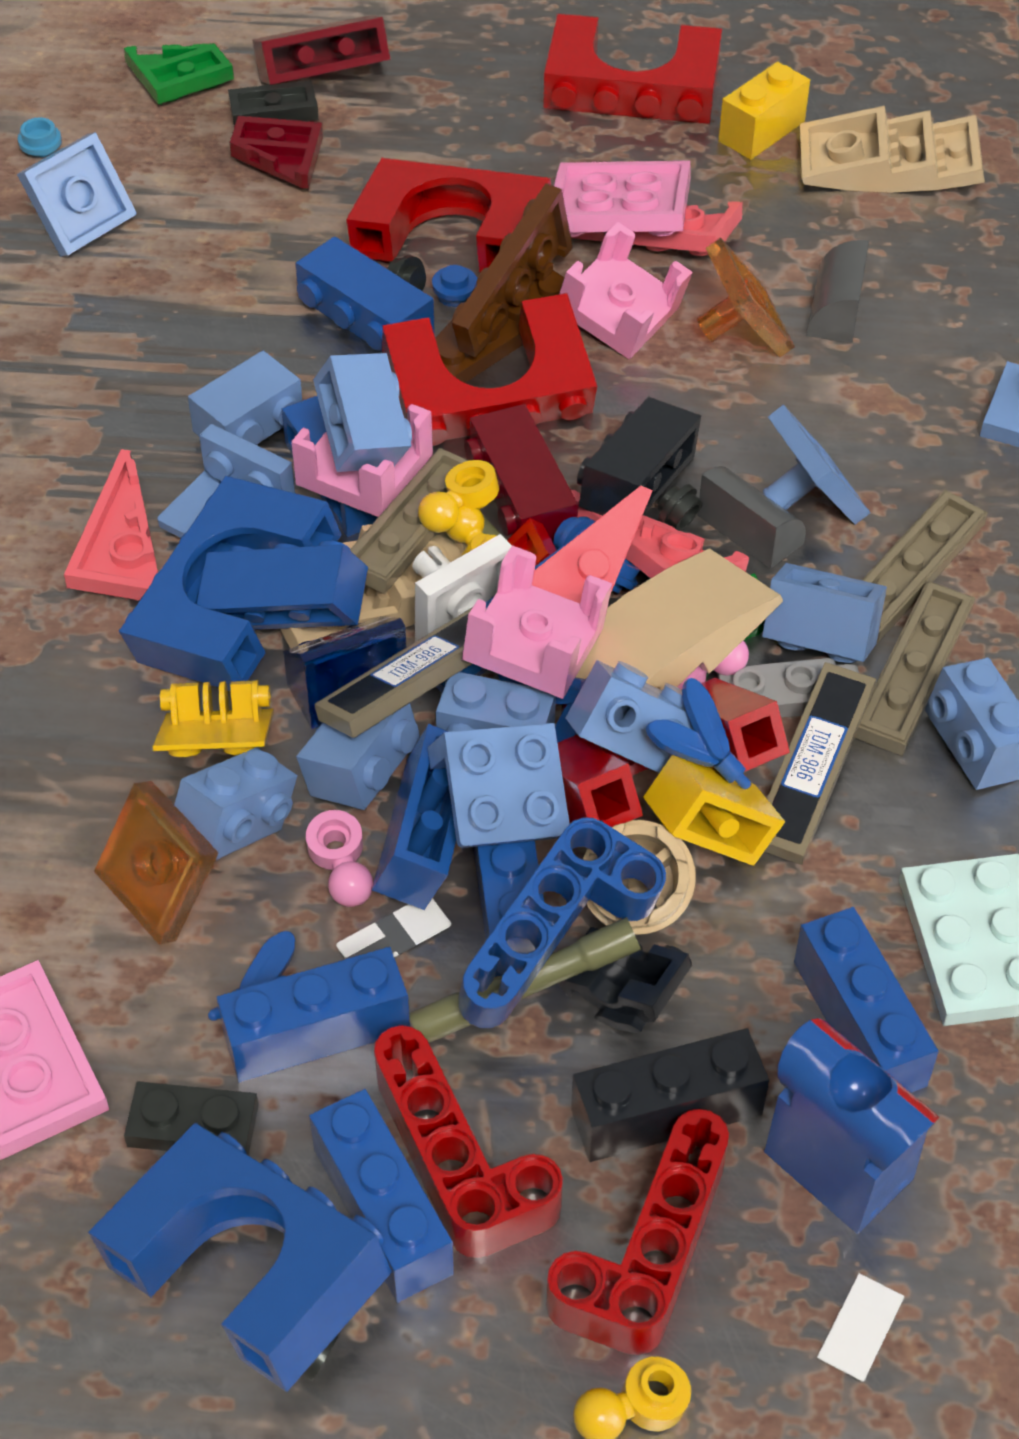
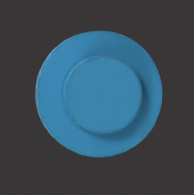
M32 118L25 121L20 127L18 144L20 149L26 154L35 157H46L56 151L62 143L60 131L47 118Z

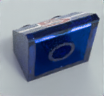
M380 616L363 623H358V625H350L346 629L316 640L305 641L296 647L283 651L287 685L311 730L323 724V722L318 720L315 703L407 648L406 628L401 618Z

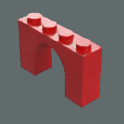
M557 14L544 71V109L710 124L719 67L722 28L681 25L677 50L669 62L651 70L628 71L610 66L597 56L599 17Z
M381 158L346 218L350 246L370 259L392 262L397 257L409 233L420 223L444 215L470 216L483 221L476 234L479 273H481L484 268H489L498 255L504 237L508 233H512L522 219L527 203L537 197L545 183L551 185V178Z
M568 293L521 302L519 332L530 368L517 381L498 388H480L468 385L454 377L447 370L442 362L429 317L382 325V353H387L391 371L398 378L399 401L404 418L407 419V408L411 404L431 411L432 446L443 443L445 440L470 436L471 417L522 404L526 405L536 425L558 419L575 420L585 414L593 413L597 383Z
M717 678L701 683L708 690L715 703L728 738L729 751L746 768L744 772L790 753L776 700ZM578 734L557 743L570 824L581 818H595L610 827H614L643 816L632 776L649 768L581 738Z

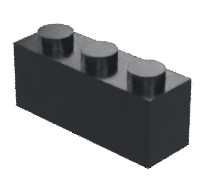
M648 397L635 412H628L621 427L614 434L609 433L605 437L601 448L592 457L588 456L582 462L577 475V484L581 486L579 507L603 516L639 486H643L653 490L644 510V515L695 456L702 415Z
M748 1028L575 1073L573 1074L571 1111L589 1162L667 1142L678 1118L691 1110H709L720 1116L726 1125L762 1116L769 1077Z

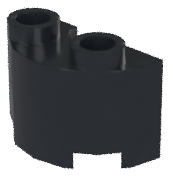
M590 927V929L587 931L585 935L594 932L598 929ZM639 943L640 951L597 970L582 972L558 984L569 998L576 990L588 1002L599 1008L594 1017L599 1022L621 1031L639 1033L646 1023H654L692 967V961L689 958V953H685L677 947L653 944L649 952H644L643 947Z

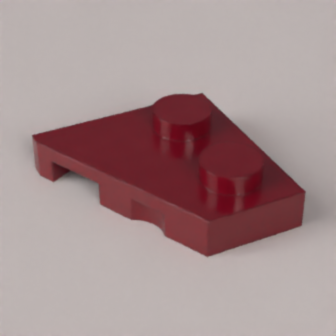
M238 116L230 139L231 157L296 186L309 189L323 140L322 122Z

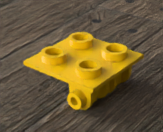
M259 680L231 681L232 710H229L226 681H220V711H213L210 682H204V711H201L199 683H171L170 689L160 690L161 710H171V712L165 715L154 741L153 751L168 750L171 756L189 757L201 753L202 749L223 748L227 754L239 755L256 747H265L274 713L273 708L261 709V707H270L271 705L270 686L259 685Z

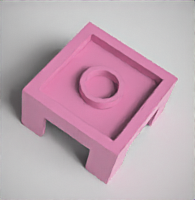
M617 222L605 234L597 259L583 273V264L579 261L566 272L560 294L568 293L579 326L630 360L678 310L693 272L679 262L674 261L670 265L664 283L628 259L635 240V233Z
M413 404L407 408V419L412 430L411 447L395 466L394 462L383 460L378 467L364 464L359 471L337 472L327 432L314 445L310 441L309 429L302 428L291 441L296 485L379 517L433 455L431 411Z
M512 545L502 561L497 593L486 609V602L478 599L468 614L462 660L563 699L603 630L612 583L589 575L584 582L581 603L574 602L533 586L532 582L536 564L535 554Z

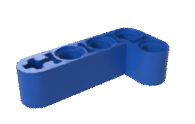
M581 818L573 821L563 831L468 965L458 996V1007L462 1017L471 1025L479 1028H493L501 1025L509 1017L589 900L621 919L627 917L628 921H638L646 918L654 910L666 881V870L661 860L602 821L595 818ZM586 847L591 849L598 859L593 861L582 860L573 853L572 849ZM627 878L637 879L646 886L648 891L645 893L632 892L624 886L622 880ZM546 891L556 892L565 898L567 904L561 907H553L546 904L541 899L540 894ZM513 937H523L534 945L535 951L528 954L518 953L508 946L507 940ZM496 971H498L502 975L498 994L491 993L487 999L480 997L477 994L478 991H486L494 980Z

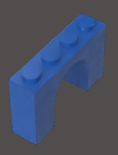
M225 476L215 492L207 499L204 508L188 531L181 537L179 544L162 569L155 575L151 585L134 610L128 614L125 623L119 630L120 635L136 661L140 664L202 683L210 682L215 687H219L220 681H226L229 691H231V681H248L266 652L248 620L197 605L207 553L226 552L235 546L258 550L273 549L276 544L281 543L307 547L319 546V543L322 541L338 542L342 533L328 502Z
M194 1123L88 1233L108 1268L149 1297H152L201 1244L224 1230L255 1224L269 1226L285 1234L284 1242L276 1262L221 1325L239 1359L288 1392L392 1273L381 1247L384 1243L383 1236L372 1223L362 1216L355 1215L350 1219L337 1211L331 1200L318 1189L310 1186L303 1190L293 1184L287 1174L271 1160L264 1159L259 1163L247 1155L244 1148L229 1134L220 1132L216 1136Z

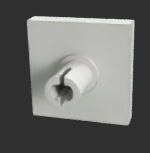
M501 534L452 562L442 554V551L437 546L428 548L429 555L422 551L416 556L412 567L422 579L415 582V642L472 608L478 599L487 602L496 595L501 564L512 546Z

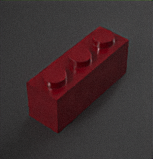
M369 15L252 39L260 81L269 85L391 60L384 20L381 16Z
M522 404L470 418V439L464 441L466 458L469 461H486L495 469L499 492L493 501H495L498 507V519L502 532L505 536L513 535L529 518H532L544 525L554 544V536L560 524L567 518L578 517V503L526 405Z

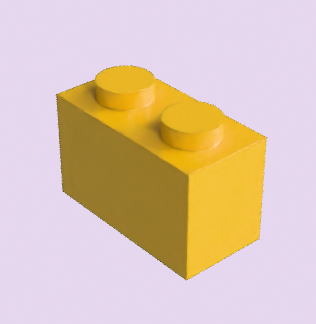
M778 61L722 99L718 141L750 160L755 158L800 126L801 123L805 122L810 79Z
M675 755L669 758L643 796L668 832L674 837L752 866L756 864L785 823V820L755 784L751 783L748 789H742L735 781L729 784L715 768L699 765Z

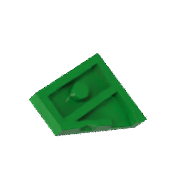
M215 43L194 44L191 46L162 45V54L138 55L137 46L123 48L125 62L157 104L175 101L182 96L203 89H211L218 84L234 79L233 65Z

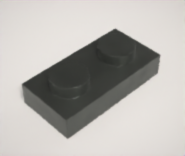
M312 80L228 89L234 127L238 116L297 121L319 120L318 105Z
M137 1081L124 1132L126 1145L131 1148L168 1151L196 1123L216 1136L220 1132L229 1134L244 1148L249 1156L259 1106L257 1093Z

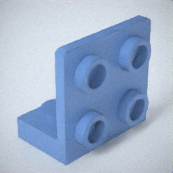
M210 424L199 435L204 471L157 517L158 525L160 528L181 538L191 527L204 508L207 499L215 492L225 476L295 493L292 462L216 425Z
M554 723L444 732L428 747L430 769L446 768L456 840L459 847L467 848L556 839L570 825Z

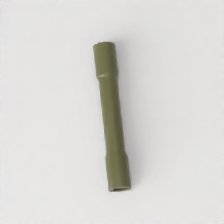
M625 917L582 936L574 944L552 953L521 999L582 972L597 970L640 951V945L628 918ZM502 976L495 978L486 991H478L477 994L485 999L491 993L498 994ZM459 992L409 1013L413 1028L420 1031L428 1043L471 1025L462 1017L459 1010Z

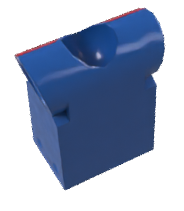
M820 1018L811 1019L798 1028L782 1051L778 1063L777 1076L785 1088L777 1099L764 1153L858 1235L914 1179L927 1131L940 1116L830 1024Z

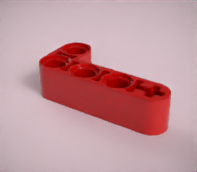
M402 1025L391 1027L383 1032L376 1040L374 1048L378 1088L436 1213L453 1241V1247L456 1251L466 1257L481 1258L552 1228L560 1218L562 1207L563 1177L557 1164L544 1155L529 1154L490 1169L425 1036L413 1027ZM404 1067L407 1070H413V1078L407 1081ZM426 1109L439 1113L429 1119L414 1116L417 1112ZM447 1160H457L464 1164L460 1169L453 1171L443 1170L438 1167L440 1163ZM536 1188L543 1190L548 1195L542 1199L530 1200L521 1196L520 1193L526 1189ZM472 1212H482L490 1216L488 1221L477 1225L469 1224L462 1220L465 1215Z
M696 1109L681 1115L674 1124L621 1265L581 1251L567 1252L554 1260L549 1268L547 1277L546 1307L550 1319L556 1326L564 1331L626 1354H646L658 1347L665 1334L723 1173L729 1132L726 1123L720 1116L709 1110ZM696 1147H702L697 1167L689 1164V1154H692ZM679 1196L689 1200L693 1205L682 1209L675 1208L665 1200L669 1197ZM655 1250L663 1251L670 1255L673 1260L662 1265L654 1264L647 1260L644 1254ZM576 1284L584 1286L591 1294L586 1298L576 1300L563 1295L561 1289L568 1285ZM629 1307H642L649 1311L653 1317L645 1322H633L627 1319L622 1314V1311Z

